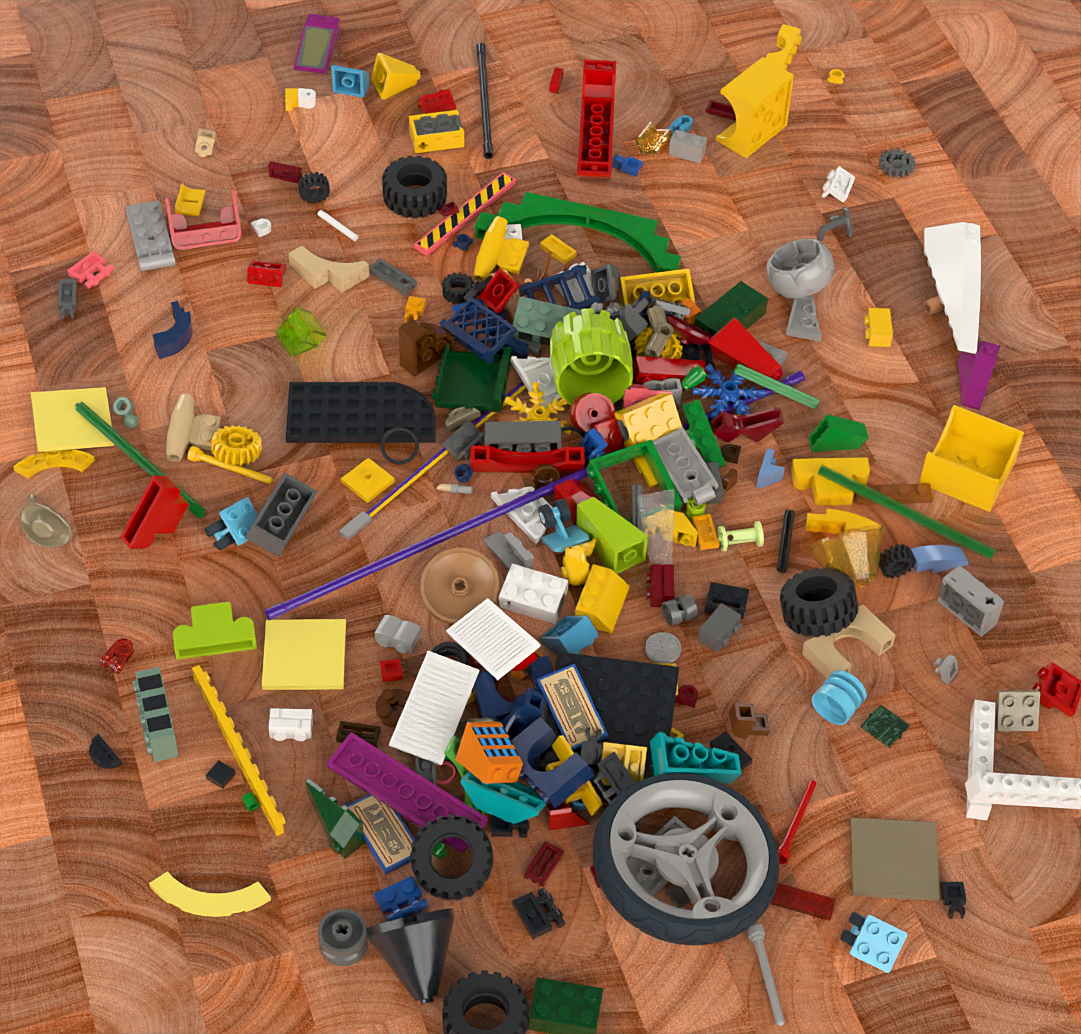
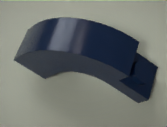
M178 301L171 302L172 314L175 320L173 327L167 331L153 334L154 347L159 359L170 357L180 352L187 346L192 337L193 328L190 311L185 312L184 307L180 308Z

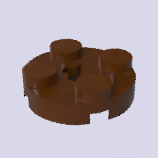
M385 689L382 692V695L376 702V715L382 720L384 725L396 728L410 695L409 691ZM395 705L402 707L398 708L397 711H393V706Z

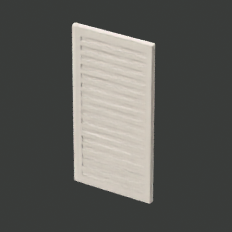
M488 598L446 630L449 636L497 680L541 646Z
M427 651L389 746L442 765L446 756L444 753L455 734L480 670Z

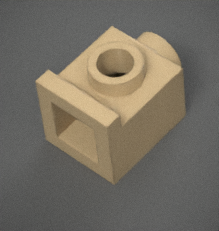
M199 128L195 144V152L199 156L207 157V155L212 154L216 132Z

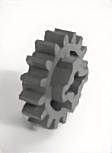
M891 148L890 152L885 150V153L881 154L879 169L883 170V174L889 173L888 177L894 175L896 179L897 176L904 178V175L909 176L910 173H913L916 165L915 157H911L912 153L907 154L906 150L900 151V148L895 151Z

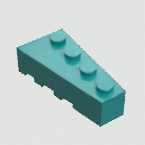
M659 732L650 741L654 776L685 773L707 777L720 783L731 784L741 775L738 754L717 748L703 747V744L697 742L694 744L689 743L679 737H668L662 732Z

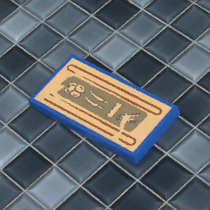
M575 664L537 679V683L543 696L546 697V702L560 733L570 744L572 751L580 749L581 742H587L585 737V729L587 727L590 728V735L593 737L596 735L597 729L602 730V735L597 741L608 737V733Z
M367 795L346 806L363 822L364 841L385 875L411 862V846L415 839L398 812L371 795Z

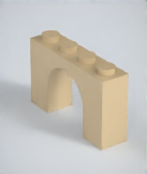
M863 604L858 607L859 610L856 618L852 623L850 622L846 629L843 628L841 632H834L826 637L825 635L809 637L803 644L802 655L826 679L835 670H843L850 673L852 665L833 645L840 638H857L864 642L877 656L893 647L896 635Z

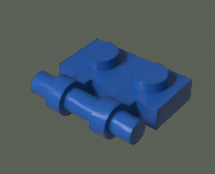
M413 876L373 893L382 914L392 912V914L386 916L387 922L405 918L413 913L417 915L422 912V909L429 907L426 899L417 901V899L422 897V892ZM409 903L410 906L400 910L399 907H402Z

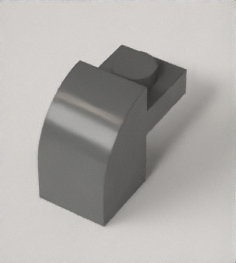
M645 298L640 302L636 300L632 305L628 303L619 312L620 318L618 319L622 322L629 341L635 338L648 325L639 314L649 304Z

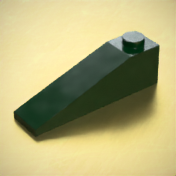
M307 779L305 781L307 794L327 835L330 847L334 853L340 854L345 859L364 844L363 822L345 805L340 807L336 798L333 796L328 798L326 792L321 787Z

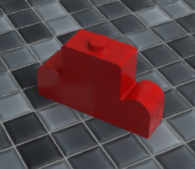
M153 475L125 526L120 538L130 549H145L149 547L155 540V534L173 533L189 506V503L180 495V489L168 476Z

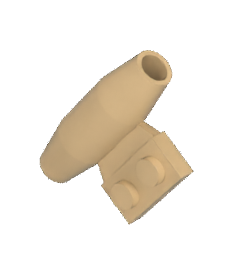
M181 394L171 415L167 433L166 458L175 463L181 461L188 443L201 449L211 450L212 437L214 432H218L220 426V416L202 414L194 417V398L189 394Z

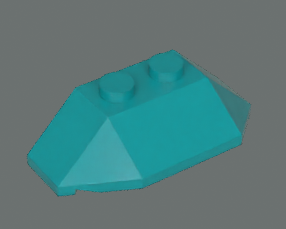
M470 771L461 779L462 786L476 808L513 824L537 816L546 805V802L539 797L537 791L534 792L530 787L518 782L485 784Z

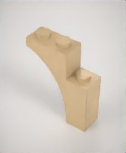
M303 245L288 253L289 266L314 289L329 281L342 293L369 277V264L365 260L354 263L332 262L312 254Z

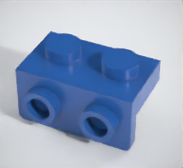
M594 428L587 432L579 447H584V454L588 457L584 468L588 467L590 460L604 456V450L608 446L603 436Z

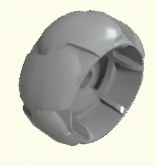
M804 238L786 243L775 250L767 262L766 272L771 287L777 294H781L789 299H798L817 293L825 288L834 275L835 264L832 254L825 244L816 239Z

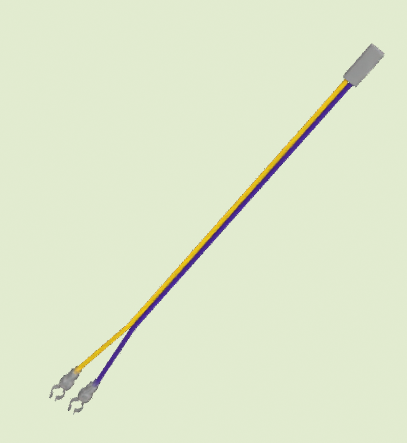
M524 382L504 397V401L507 396L513 399L526 388ZM487 411L473 425L479 428L496 412ZM445 447L370 510L367 512L362 511L339 530L340 535L349 541L372 522V516L448 454L449 451Z

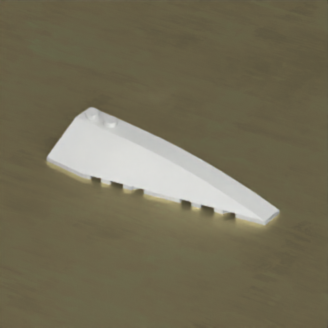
M961 222L925 228L924 254L928 257L927 263L932 269V277L936 280V289L941 303L945 306V314L949 317V326L954 331L953 337L956 346L960 351L976 354L981 288L980 226Z

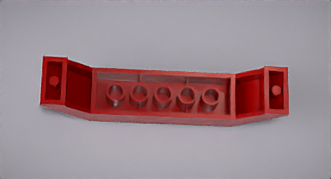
M584 59L577 179L611 181L617 61Z

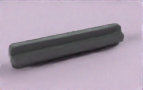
M637 484L632 486V524L643 532V486Z

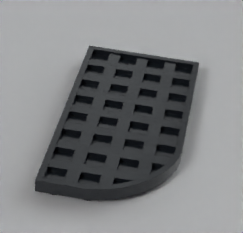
M289 382L286 443H381L383 435L395 427H404L411 430L416 435L419 443H436L435 411L425 396L409 386L395 382ZM395 431L386 438L385 443H415L409 433Z

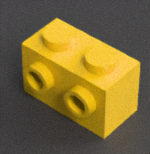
M869 308L868 314L864 315V326H867L865 329V339H868L869 346L890 347L893 337L890 309Z

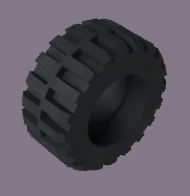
M412 155L407 156V158L401 157L398 161H393L385 169L382 176L384 202L391 211L394 210L395 214H401L406 218H418L421 216L424 218L428 214L436 213V210L439 211L438 209L446 202L447 175L445 170L435 160L431 161V158H422V156L418 155L417 157H412ZM411 185L424 186L422 188L416 189L407 188V186Z
M824 567L823 569L813 568V570L809 571L808 569L804 570L800 574L793 575L792 579L789 578L785 585H783L780 593L784 622L795 633H802L806 637L810 635L814 637L825 635L826 637L830 636L831 633L841 632L843 628L846 629L850 625V622L854 621L859 610L853 580L846 573L838 569L831 570L828 567Z
M448 815V817L443 818L442 816L437 817L433 822L429 821L422 830L418 831L415 841L412 842L410 861L412 871L425 891H428L436 898L439 897L448 901L455 899L457 901L467 896L470 897L477 890H481L491 875L494 863L492 845L484 829H481L475 821L468 820L467 817ZM452 837L459 838L465 841L471 848L472 864L469 870L462 876L446 878L434 869L432 852L440 841Z
M481 971V974L477 975L475 972L469 973L468 978L461 977L458 979L457 986L452 985L448 990V995L444 998L442 1008L444 1034H526L529 1019V1006L527 1005L526 995L522 993V988L518 983L513 985L512 978L508 976L503 978L499 972L494 971V974H488V971ZM489 1003L500 1007L506 1013L507 1019L495 1029L480 1030L468 1024L464 1019V1015L475 1005Z

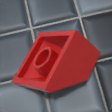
M499 268L478 297L496 313H499L522 284Z
M570 478L555 486L554 501L561 498L566 500L571 511L570 520L574 525H576L577 504L592 497L602 502L586 482Z

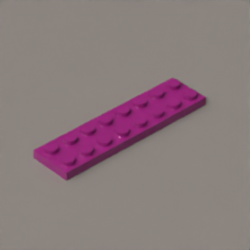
M352 732L326 763L327 768L421 828H424L425 824L429 821H435L437 817L442 816L443 818L448 817V815L467 817L468 820L475 821L481 829L488 822V818ZM452 837L442 840L462 854L469 847L465 841L459 838Z

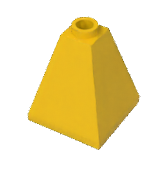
M377 53L371 81L382 100L416 85L417 80L420 79V71L415 66L385 54Z

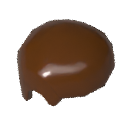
M540 464L533 470L531 475V482L535 490L560 479L557 468L550 464Z

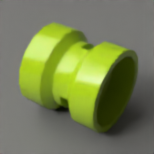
M693 497L689 498L686 509L688 520L691 521L692 516L705 515L706 502L697 505Z

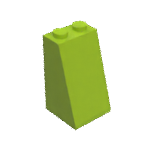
M595 497L583 500L580 504H577L576 526L589 535L590 540L586 542L592 541L593 538L597 539L593 551L606 568L612 569L618 574L646 560L648 536Z

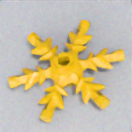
M538 382L532 383L533 392L528 391L529 395L533 398L529 399L534 404L533 407H527L526 402L523 404L518 397L514 401L507 396L504 403L513 406L510 410H520L519 414L524 412L527 414L526 419L519 417L521 421H557L558 418H550V413L558 414L557 411H564L565 408L562 406L568 404L564 398L560 401L555 398L552 405L548 402V407L541 406L545 399H541L544 391L539 392ZM561 421V428L568 427L564 425L567 423L566 421ZM565 430L564 432L570 435L572 430Z

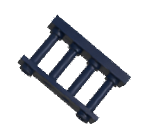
M586 264L582 266L576 265L571 270L533 283L527 282L519 287V296L521 297L526 295L527 298L536 300L533 292L543 289L548 303L556 304L550 287L560 284L568 303L567 307L578 310L591 308V305L595 302L601 303L599 296H591L583 275H586L587 271ZM574 278L577 279L585 298L584 301L578 303L574 301L566 282Z

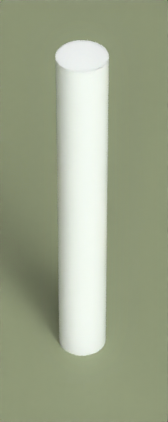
M323 210L318 212L319 217L353 241L358 239L357 234Z

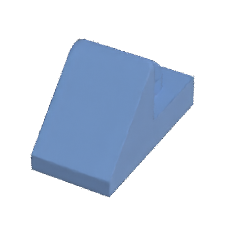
M767 448L758 475L756 488L760 489L783 479L784 468L775 465L777 460L774 458L775 450Z

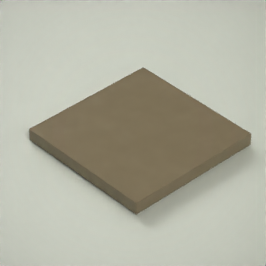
M851 817L852 896L939 901L940 888L935 822Z

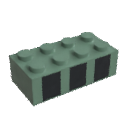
M520 296L513 326L518 331L513 337L550 346L552 330L559 321L564 323L563 317L571 312H576L577 316L581 315V310Z
M160 667L135 672L137 680L133 681L148 755L153 754L154 762L179 757Z

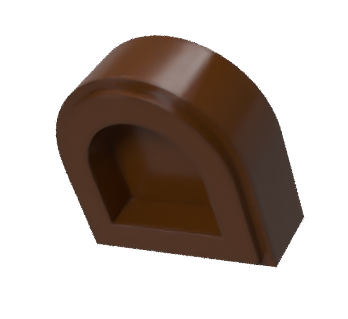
M732 468L723 477L722 485L726 491H729L737 483V470Z

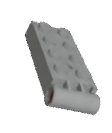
M160 200L125 206L140 271L175 266L174 254Z

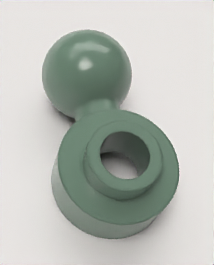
M119 397L113 405L115 413L125 417L124 425L127 428H135L139 420L136 415L131 414L134 407L132 401L126 397Z

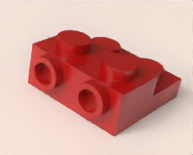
M1053 662L1046 667H1041L1037 673V677L1040 678L1039 682H1036L1032 687V690L1038 689L1040 691V704L1047 709L1055 707L1069 717L1073 716L1081 697V680Z

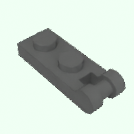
M378 259L369 267V274L397 289L403 296H406L410 289H414L417 286V281L382 259Z

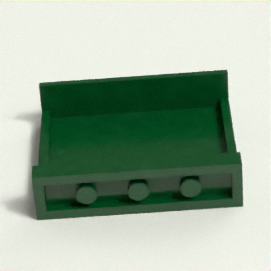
M447 343L446 349L442 350V363H439L438 368L440 374L436 376L435 380L436 389L433 388L432 399L435 400L436 407L452 409L465 407V409L476 408L478 411L501 412L512 364L510 362L512 357L511 347H504L503 355L494 354L495 360L488 364L472 352L450 351V343Z

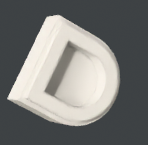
M259 219L251 222V227L258 237L271 232V222L269 220Z

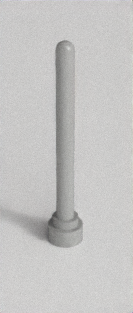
M761 924L751 925L746 930L747 936L755 944L776 1024L783 1026L785 1020L763 944L765 931Z

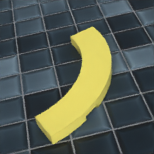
M167 871L149 883L150 888L165 902L179 907L182 911L201 916H231L233 913L251 911L271 901L270 895L259 882L235 892L205 893L184 886Z

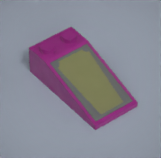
M308 14L294 70L326 74L341 33L340 18Z

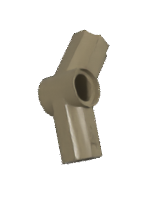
M660 305L647 310V315L653 329L652 337L644 349L648 357H659L668 339L673 334V327L667 322L663 307H660Z

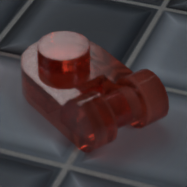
M126 638L114 642L101 658L100 666L104 668L109 667L112 672L119 674L124 664L134 653L132 642Z

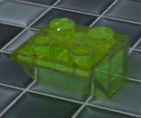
M297 306L275 332L292 357L317 348L327 335L311 311Z

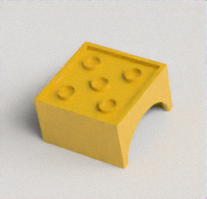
M762 57L723 87L721 94L731 103L735 111L736 122L717 135L715 140L741 156L748 158L785 128L788 121L794 75Z
M953 405L938 444L933 452L928 451L919 484H930L933 490L990 512L1016 462L1024 432Z

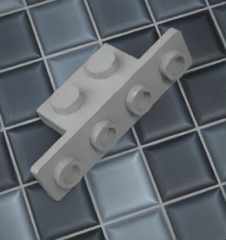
M498 531L484 539V543L508 571L512 564L533 570L534 557L531 551L526 550L521 540L511 532L503 535Z

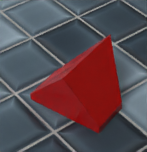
M562 802L556 808L550 803L545 805L549 831L591 825L567 803L564 804Z

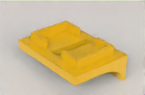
M182 183L175 204V213L199 216L206 190L191 189Z

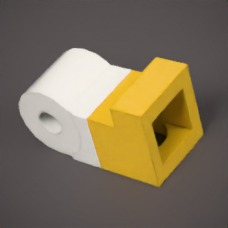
M286 88V111H292L294 107L313 108L316 105L315 91L305 88Z

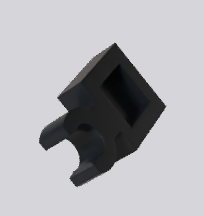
M589 727L585 729L587 742H581L579 756L587 764L597 765L601 761L603 744H597V740L602 735L601 729H597L594 737L590 735Z
M942 882L943 905H950L947 913L949 919L953 918V911L959 912L960 918L963 919L965 908L962 905L966 904L964 883Z

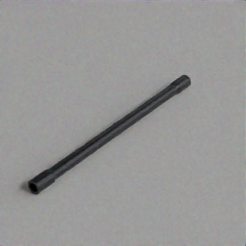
M480 42L476 45V53L478 58L484 142L483 154L484 158L491 159L494 154L489 111L486 45Z

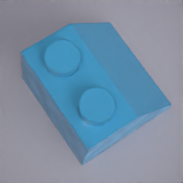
M336 65L331 66L333 92L365 97L370 86L368 72Z
M565 616L543 634L539 641L556 655L558 652L580 654L583 648L594 643L593 640L599 634L588 616Z

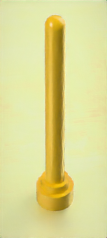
M192 446L188 452L187 458L190 461H204L267 484L273 483V478L236 464L234 466L230 463L226 465L225 462H219V459L204 454L201 448Z

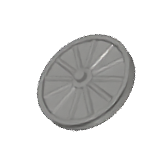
M658 632L647 639L645 651L647 656L656 663H672L680 656L681 643L676 636L670 633Z

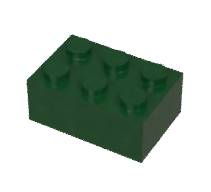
M537 977L529 1015L528 1030L549 1034H597L603 988Z

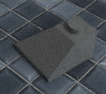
M607 264L591 270L594 297L599 296L602 304L615 300L620 285L618 267Z

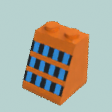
M467 722L455 760L485 784L517 782L523 762L502 723Z

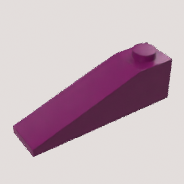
M981 341L977 343L976 354L961 351L958 367L962 406L980 411L997 361L1000 345Z

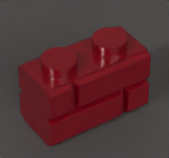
M652 564L650 572H646V583H650V587L646 589V599H650L651 607H661L663 602L675 599L673 564Z

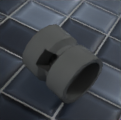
M690 594L678 597L677 601L671 599L662 603V612L669 626L680 624L682 620L689 621L695 619L698 616L696 603Z

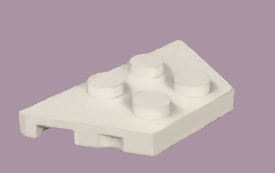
M517 356L511 357L510 362L527 389L533 392L532 383L538 382L539 392L544 391L541 399L545 400L541 403V406L546 408L548 407V402L552 405L555 398L558 401L561 397L557 392L550 358L527 357V359H517Z
M532 486L523 487L522 489H509L508 493L497 494L496 491L491 493V499L498 506H501L535 489ZM543 497L506 513L535 544L539 542L547 529L540 520L538 508L545 504L553 508Z

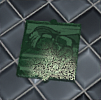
M880 705L873 713L869 714V718L860 728L890 748L897 739L902 738V734L910 725Z

